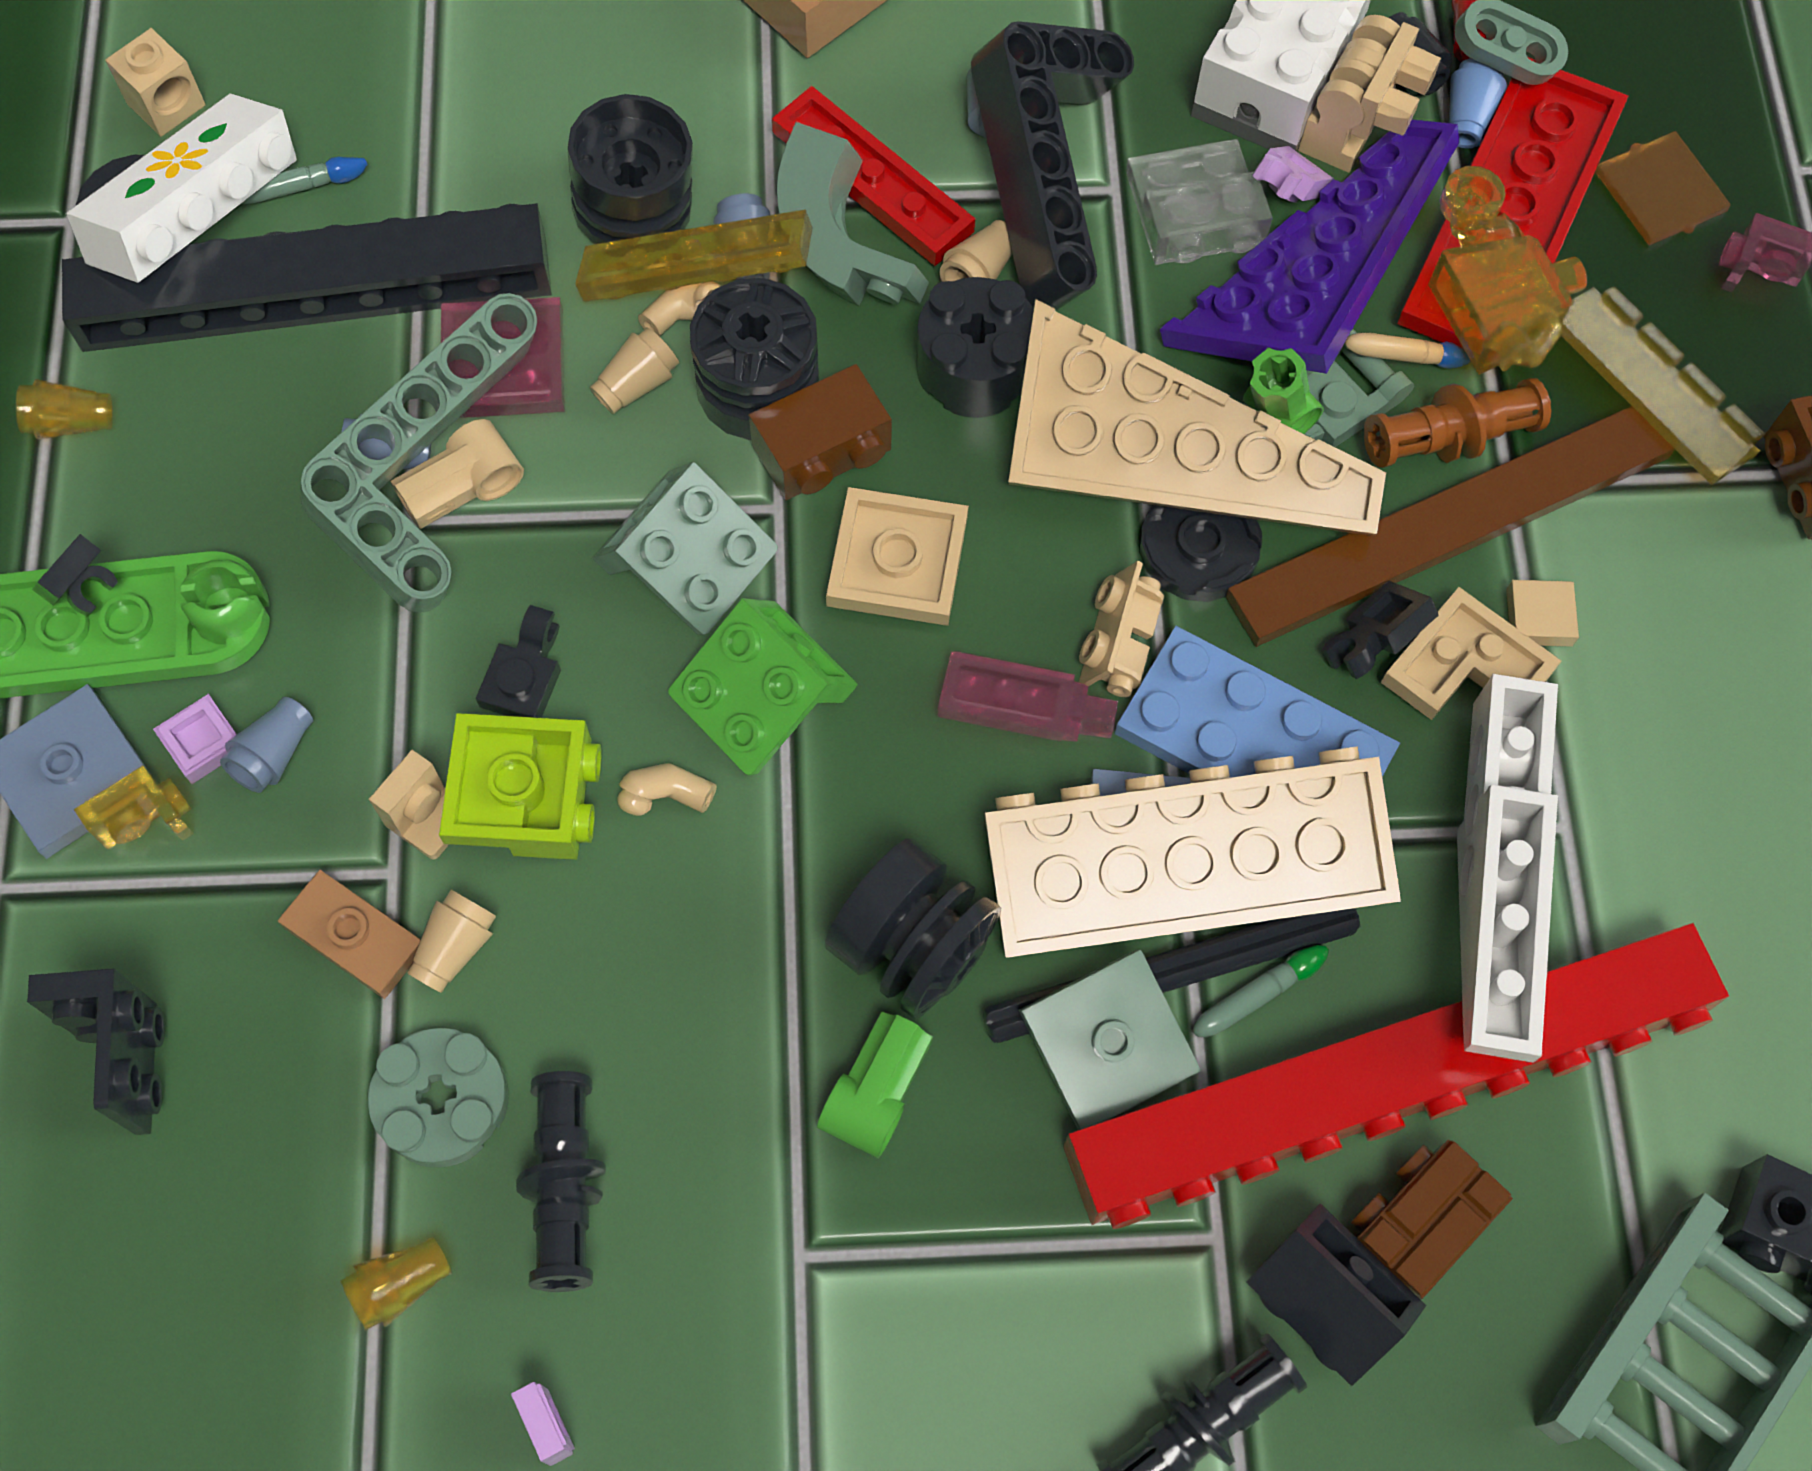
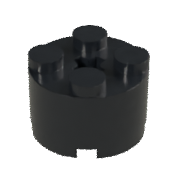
M970 277L953 282H940L930 291L929 299L924 304L918 321L917 375L925 392L928 395L930 392L943 402V408L953 414L972 418L1000 414L1008 409L1011 402L1022 393L1034 310L1026 299L1024 289L1019 284L1010 280L998 281L991 278Z

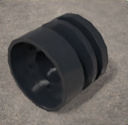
M622 94L608 97L583 110L570 128L567 148L569 173L571 176V204L578 228L592 243L612 253L638 256L662 250L680 237L690 221L693 142L686 123L670 106L647 96Z
M765 278L737 279L714 289L698 305L690 323V344L698 401L708 419L725 433L751 440L749 414L819 381L816 317L805 298L786 284Z
M906 838L880 859L856 887L832 923L825 940V947L858 975L869 973L888 959L890 963L880 983V992L887 998H891L908 986L901 1001V1009L913 1019H916L928 1012L941 998L953 992L969 974L986 948L988 937L1000 918L1002 907L989 897H983L969 908L975 895V886L968 881H961L941 897H938L937 893L946 875L947 865L914 839Z

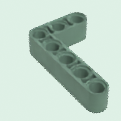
M511 293L499 294L485 303L310 460L303 469L300 500L307 516L386 593L408 611L418 613L430 611L442 602L450 583L452 573L450 562L444 553L379 490L526 356L536 331L537 317L531 304L519 295ZM497 321L511 322L518 327L521 336L515 339L502 338L495 333L491 325ZM459 359L467 360L475 365L479 374L468 379L457 377L448 368V363ZM419 398L429 402L434 407L436 413L430 418L418 419L409 415L403 405L410 399ZM366 439H380L388 444L392 453L384 459L373 460L364 456L358 449V445ZM333 479L343 484L347 494L338 501L328 502L318 498L312 491V487L320 480ZM368 523L382 524L391 532L393 539L384 546H370L362 541L358 535V530ZM412 567H425L434 573L438 584L428 591L414 590L406 583L403 574Z

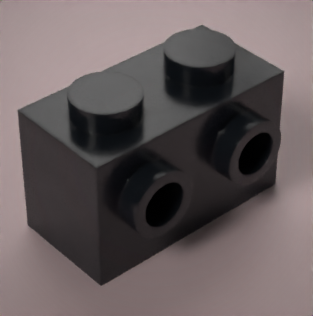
M1766 1154L1743 1166L1728 1207L1729 1211L1725 1216L1720 1234L1724 1236L1722 1244L1737 1250V1255L1760 1271L1779 1273L1781 1270L1805 1281L1804 1289L1812 1295V1174Z
M1321 1203L1246 1281L1260 1296L1264 1306L1276 1317L1284 1319L1312 1347L1319 1361L1327 1368L1336 1371L1351 1386L1362 1378L1407 1334L1427 1306Z

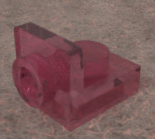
M1756 213L1744 233L1740 234L1734 231L1725 245L1719 261V265L1727 267L1721 289L1733 292L1746 270L1758 273L1768 280L1783 282L1796 287L1812 265V232Z

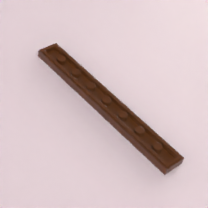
M1642 401L1379 520L1377 534L1374 536L1349 533L1236 584L1228 589L1226 599L1255 647H1258L1374 594L1388 581L1398 583L1667 460L1676 448Z

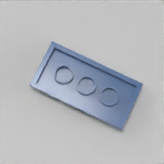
M1175 626L1119 720L1115 730V735L1188 774L1190 770L1228 765L1230 778L1255 774L1254 761L1293 756L1295 769L1320 765L1318 752L1358 747L1360 759L1379 757L1383 776L1400 745V742L1178 626Z

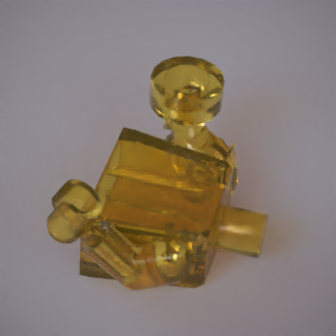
M1465 166L1455 170L1448 177L1440 198V209L1445 218L1450 222L1452 235L1459 240L1461 247L1442 251L1428 285L1478 375L1496 366H1499L1503 371L1508 370L1512 365L1527 368L1537 367L1543 362L1562 336V322L1572 305L1570 295L1583 291L1586 288L1587 275L1585 268L1577 257H1569L1551 263L1538 239L1530 235L1525 236L1518 225L1505 213L1497 217L1505 199V188L1500 178L1488 169L1479 166Z

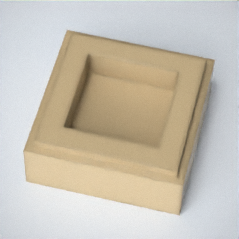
M1512 580L1506 589L1509 623L1540 646L1573 647L1579 638L1574 582Z

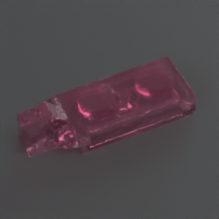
M954 651L950 654L938 704V717L1056 741H1062L1063 739L1065 741L1077 742L1079 734L1111 739L1117 716L1118 701L1087 695L1089 686L1074 681L1075 675Z

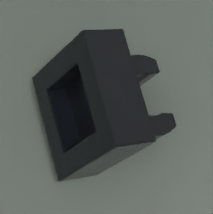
M79 534L39 579L32 590L51 605H54L67 591V599L71 607L81 614L90 615L96 606L83 597L81 584L86 580H96L103 587L111 591L118 581L107 568L95 565L89 566L101 550Z

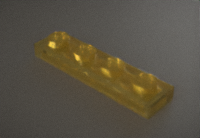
M804 209L585 246L575 285L583 301L587 302L606 298L619 299L630 294L655 290H674L686 285L711 281L725 282L737 277L767 272H786L793 268L806 266L813 227L807 211Z

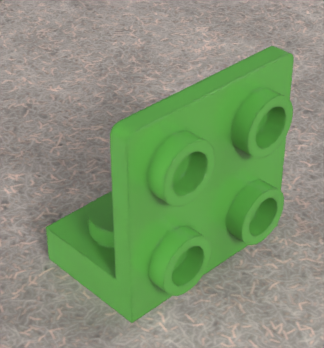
M742 598L670 686L668 693L746 775H757L817 703H843L858 684L776 601Z

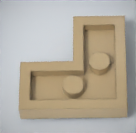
M1458 587L1438 611L1439 616L1419 633L1386 672L1381 683L1432 720L1467 677L1482 688L1485 687L1492 674L1546 682L1559 666L1561 660Z

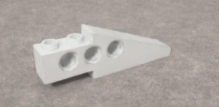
M1492 674L1473 704L1464 821L1457 830L1464 1051L1534 1063L1542 1056L1558 803V795L1551 794L1558 684Z

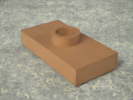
M322 870L316 873L278 919V923L285 930L384 1000L412 966L414 956L421 941L418 937Z

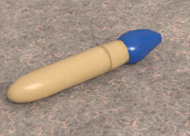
M1376 333L1352 334L1345 341L1347 349L1358 355L1411 363L1436 364L1441 368L1462 367L1473 362L1474 359L1473 354L1452 342L1438 344L1427 340Z

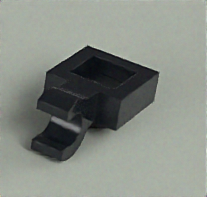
M530 605L521 624L517 648L498 644L476 696V701L480 708L505 716L542 718L561 672L558 662L547 658L560 628L559 624L552 622L555 615L553 611Z

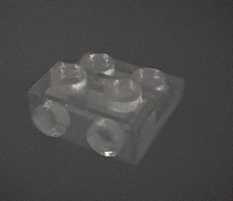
M1238 139L1128 158L1126 174L1155 265L1170 262L1190 263L1202 256L1229 251L1244 253L1252 250L1268 236L1273 217L1260 180L1252 177L1254 171L1249 172Z

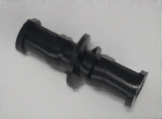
M574 1071L546 1072L532 1078L530 1090L531 1094L537 1097V1130L534 1132L533 1152L537 1157V1165L531 1166L519 1174L516 1179V1191L523 1198L536 1203L533 1211V1230L536 1232V1269L529 1273V1286L532 1289L547 1292H569L585 1289L593 1283V1271L586 1267V1230L589 1228L588 1206L598 1204L603 1197V1191L592 1186H586V1180L604 1175L606 1165L602 1161L586 1158L589 1150V1132L586 1129L585 1097L592 1092V1079L586 1074Z
M1266 1333L1258 1339L1261 1345L1259 1349L1228 1373L1223 1371L1209 1382L1206 1390L1202 1393L1191 1379L1188 1378L1184 1382L1189 1399L1188 1404L1166 1392L1160 1399L1171 1417L1164 1421H1158L1144 1432L1146 1435L1144 1438L1110 1464L1104 1458L1096 1466L1100 1471H1194L1197 1463L1208 1454H1212L1230 1466L1236 1461L1228 1439L1239 1431L1247 1430L1260 1420L1258 1415L1289 1391L1294 1389L1297 1393H1300L1307 1388V1384L1285 1352Z

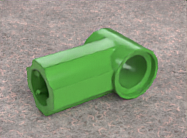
M1268 347L1252 361L1254 374L1250 381V386L1244 394L1243 401L1250 408L1258 412L1261 410L1281 420L1280 423L1305 434L1315 425L1324 412V407L1310 393L1305 362L1292 348L1278 351Z
M881 1012L867 1040L863 1044L849 1075L843 1073L834 1086L822 1110L817 1128L879 1159L898 1125L905 1107V1103L902 1101L932 1044L933 1037L922 1030L919 1025L904 1017Z

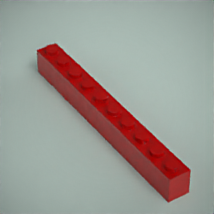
M1694 923L1547 972L1542 1056L1534 1063L1464 1051L1463 1004L1460 1001L1068 1134L1063 1149L1091 1225L1109 1219L1112 1229H1118L1151 1216L1149 1205L1174 1197L1177 1207H1181L1215 1194L1216 1191L1213 1183L1237 1175L1241 1185H1245L1269 1177L1280 1171L1276 1161L1300 1153L1304 1163L1328 1157L1343 1149L1340 1139L1364 1132L1367 1141L1389 1136L1406 1127L1403 1120L1404 1117L1425 1110L1430 1120L1450 1115L1468 1106L1465 1096L1488 1089L1492 1099L1502 1097L1528 1086L1530 1082L1527 1075L1546 1068L1550 1069L1553 1077H1559L1589 1065L1591 1060L1588 1054L1610 1047L1614 1056L1635 1051L1652 1042L1649 1033L1670 1026L1674 1036L1693 1031L1713 1021L1709 1011L1727 999L1729 994Z

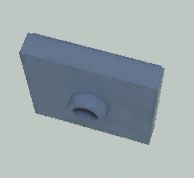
M88 684L0 739V794L38 852L46 859L159 786L97 694Z

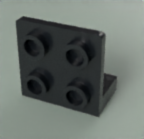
M114 968L29 975L27 1003L52 1019L53 1024L62 1026L72 1033L77 1041L96 1043L94 1109L135 1135L151 1134L152 1114H158L162 1105V1084L159 1075L154 1073L155 1048L162 1046L165 1036V1022L161 1008L157 1007V1003Z

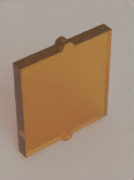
M1676 131L1644 145L1634 143L1628 152L1598 164L1595 171L1648 245H1652L1681 231L1692 233L1697 224L1727 212L1731 206Z

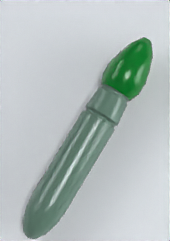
M1314 945L1293 952L1287 957L1284 964L1281 963L1268 970L1267 973H1263L1205 1011L1193 1027L1194 1034L1197 1037L1216 1035L1279 996L1280 993H1283L1295 984V981L1299 982L1309 979L1325 963L1329 949L1327 946Z

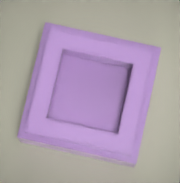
M209 694L153 729L191 784L221 766L220 759L227 752L225 743L237 735Z
M532 1382L511 1393L540 1461L552 1466L573 1455L574 1445L549 1390L540 1383Z

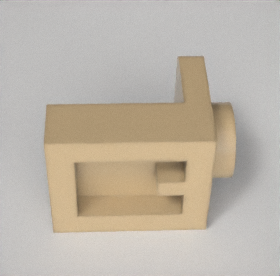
M411 750L369 798V801L388 829L432 860L437 859L448 847L449 844H443L439 836L446 788L433 764L414 750Z

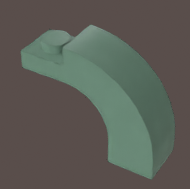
M796 122L781 158L777 181V203L784 231L797 255L829 289L857 306H860L866 291L892 304H899L901 297L920 304L929 282L915 264L862 246L849 238L845 224V206L849 192L863 162L862 158L847 139Z

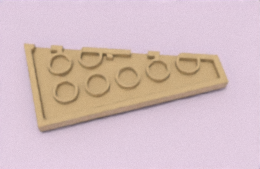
M1035 299L1009 485L1374 536L1378 530L1386 472L1319 439L1315 440L1280 423L1281 420L1261 410L1258 412L1230 398V395L1146 353L1141 354L1107 337L1105 333L1087 324L1082 325Z

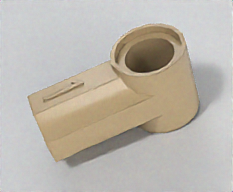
M486 419L471 421L456 430L449 438L445 451L390 482L415 525L422 529L476 497L483 501H490L506 495L520 483L524 475V468L492 422Z

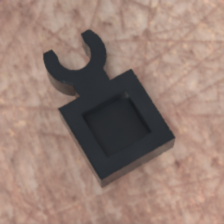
M1388 581L1346 618L1350 631H1345L1332 637L1322 650L1331 668L1337 669L1345 662L1351 676L1358 679L1373 668L1377 654L1385 650L1396 655L1404 646L1412 642L1439 614L1430 596Z

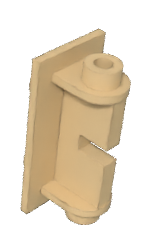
M1136 561L1116 575L1108 576L1098 590L1095 599V608L1099 610L1094 630L1084 641L1079 656L1080 663L1084 664L1078 687L1081 689L1099 680L1108 682L1107 691L1119 697H1129L1132 689L1138 688L1141 684L1150 647L1130 638L1131 633L1145 639L1153 636L1164 595L1159 591L1161 587L1159 581L1151 577H1139L1143 565L1140 561Z

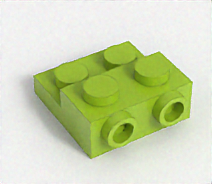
M456 713L439 831L443 844L505 847L510 849L513 856L578 860L579 842L591 843L594 833V805L584 804L586 782L599 781L602 758L601 745L591 743L586 721Z

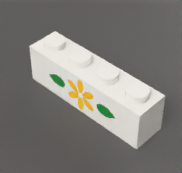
M230 93L69 210L66 215L85 263L137 283L147 277L297 160L283 110Z

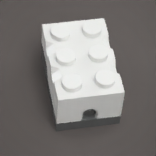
M1237 0L1224 29L1218 31L1203 57L1191 117L1269 150L1270 148L1290 146L1295 151H1298L1307 119L1314 109L1324 86L1330 81V75L1347 44L1352 41L1353 33L1358 24L1366 17L1371 0Z

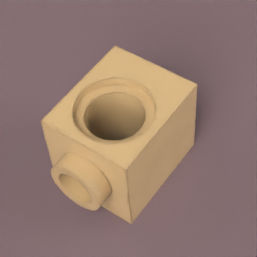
M152 28L105 59L127 105L160 137L206 105L187 61Z

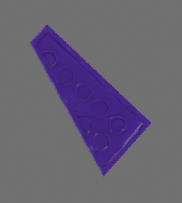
M1412 119L1404 136L1391 131L1386 133L1359 157L1360 167L1343 182L1333 179L1319 191L1321 201L1307 213L1297 210L1237 262L1239 271L1220 288L1210 285L1197 296L1198 307L1183 320L1173 317L1161 327L1160 333L1164 347L1253 361L1268 347L1278 351L1292 348L1305 362L1307 371L1327 374L1460 143L1458 124Z

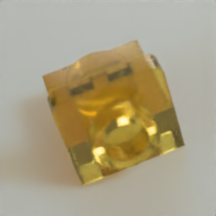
M144 766L139 767L74 809L85 828L107 850L116 844H125L137 839L148 830L151 822L159 816L163 818L166 824L182 841L193 835L192 830L182 817L192 810L185 797L170 777L159 784Z

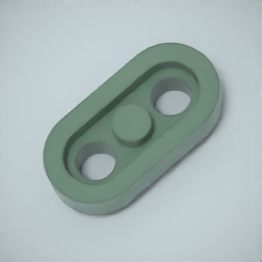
M1500 0L1475 1L1459 17L1455 26L1456 41L1467 56L1526 84L1538 85L1547 82L1563 68L1568 58V45L1559 29ZM1477 29L1484 32L1487 40L1478 33ZM1526 52L1531 53L1535 57L1536 62L1529 60Z

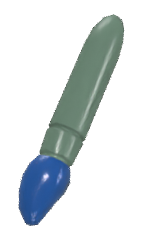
M333 157L326 161V163L287 170L278 174L241 204L259 203L313 189V187L317 188L329 182L345 183L362 174L368 164L364 158Z

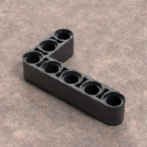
M1022 21L1011 22L978 50L971 60V73L1020 286L1025 291L1026 299L1033 308L1036 299L1054 308L1056 311L1089 290L1095 284L1097 278V266L1058 102L1094 103L1132 73L1134 56L1131 48L1121 36L1111 31Z

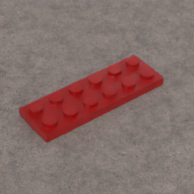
M1528 57L1529 60L1536 62L1535 59ZM1559 70L1547 82L1538 85L1526 84L1512 77L1397 324L1442 343H1455L1474 356L1507 369L1629 96L1563 70Z

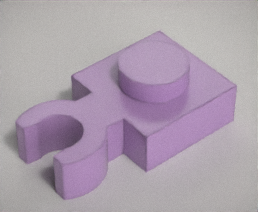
M1290 146L1270 148L1252 174V177L1256 180L1269 182L1270 188L1279 197L1295 203L1299 199L1306 201L1320 198L1319 191L1333 179Z

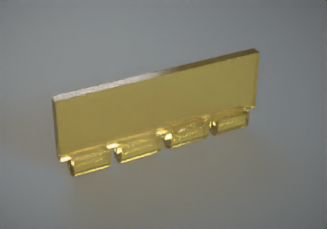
M1616 287L1608 289L1603 295L1595 288H1592L1550 311L1545 320L1711 485L1752 460L1760 452L1755 444L1765 433L1735 404L1726 408L1721 413L1717 407L1724 401L1726 395L1693 363L1687 365L1679 372L1675 366L1681 362L1685 355L1652 323L1643 326L1639 331L1634 327L1643 318V314Z

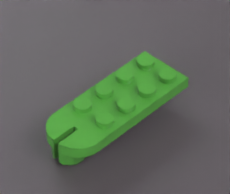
M207 551L96 563L89 566L95 565L107 568L114 574L118 583L110 591L96 580L84 581L81 584V593L85 599L91 601L96 606L90 615H84L71 607L67 599V591L54 605H51L32 590L48 569L0 574V699L79 690L87 684L91 688L214 675L233 670L254 656L267 636L270 617L264 607L269 606L266 589L254 569L247 562L225 552Z

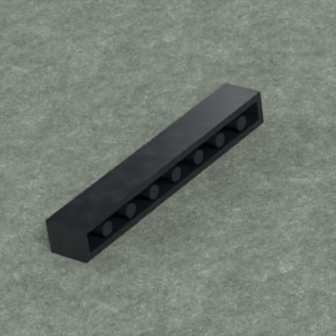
M538 203L526 205L506 204L499 208L467 212L447 211L440 215L408 219L388 218L382 222L348 226L335 224L326 226L323 229L289 233L276 231L267 233L264 236L230 240L211 239L204 243L188 244L139 283L88 265L83 257L62 259V320L82 352L484 304L499 294L507 293L519 295L524 299L552 295L546 237Z

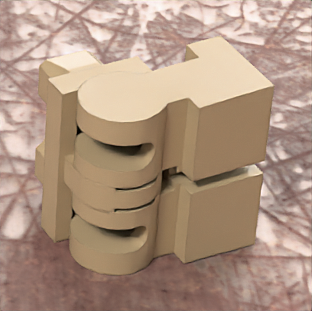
M1369 15L1360 21L1353 33L1352 41L1347 44L1330 75V81L1324 86L1314 109L1307 119L1298 149L1299 152L1350 173L1374 126L1404 136L1420 99L1397 90L1395 87L1399 84L1425 95L1435 77L1441 60L1440 57L1414 46L1419 28L1405 22L1400 27L1393 20L1381 15Z

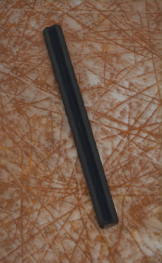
M1356 908L1274 919L1145 959L1162 993L1283 957L1306 947L1322 945L1354 935L1360 928V919ZM1077 979L987 1006L984 1009L983 1019L992 1042L1001 1043L1030 1034L1019 1009Z

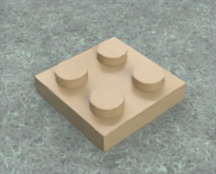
M848 487L826 594L827 607L948 626L969 506Z

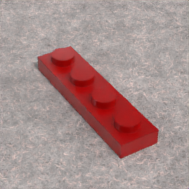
M810 86L772 118L773 133L786 144L796 122L847 139L863 160L849 196L934 266L943 260L948 250L963 242L975 232L976 218L813 86Z

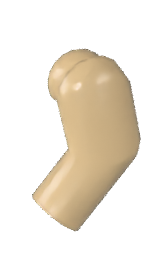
M678 281L670 286L638 316L639 323L644 330L648 327L660 337L676 321L692 320L698 305L720 285L713 281Z
M665 763L629 771L619 783L622 791L617 797V803L623 811L641 816L651 810L652 800L669 797L704 813L713 800L717 786L674 764Z

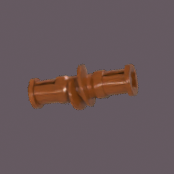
M1536 378L1524 379L1517 384L1516 388L1498 392L1489 390L1476 393L1475 395H1472L1463 386L1450 384L1442 386L1435 393L1431 405L1415 407L1411 412L1390 417L1384 413L1371 414L1367 417L1364 424L1365 447L1371 461L1380 468L1392 466L1397 458L1418 453L1427 455L1437 452L1439 458L1445 463H1450L1460 458L1461 452L1467 459H1474L1482 455L1487 440L1499 438L1504 433L1520 429H1526L1528 432H1538L1547 428L1551 418V401L1543 383ZM1538 410V413L1533 415L1532 411Z

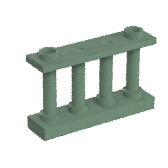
M1703 1193L1680 1206L1535 1427L1559 1445L1580 1440L1582 1436L1588 1440L1596 1436L1640 1471H1687L1612 1413L1614 1405L1606 1399L1620 1378L1625 1382L1633 1378L1721 1445L1705 1471H1747L1812 1366V1301L1809 1306L1805 1305L1722 1244L1724 1236L1716 1230L1729 1210L1708 1194ZM1693 1265L1698 1269L1707 1266L1793 1330L1773 1363L1686 1299L1688 1291L1680 1285ZM1657 1321L1662 1325L1670 1321L1757 1386L1737 1421L1649 1355L1651 1347L1645 1344L1644 1341Z

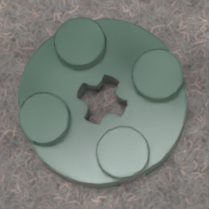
M449 1028L423 1030L404 1038L398 1044L388 1046L381 1052L377 1060V1070L371 1079L368 1092V1109L371 1122L376 1132L395 1153L420 1166L448 1167L471 1159L484 1148L482 1144L492 1136L496 1126L498 1129L500 1128L506 1116L509 1094L504 1071L497 1059L481 1040L470 1033H463ZM436 1081H442L446 1088H456L457 1091L456 1098L445 1101V1112L440 1114H433L429 1104H421L422 1094L430 1091L431 1084Z

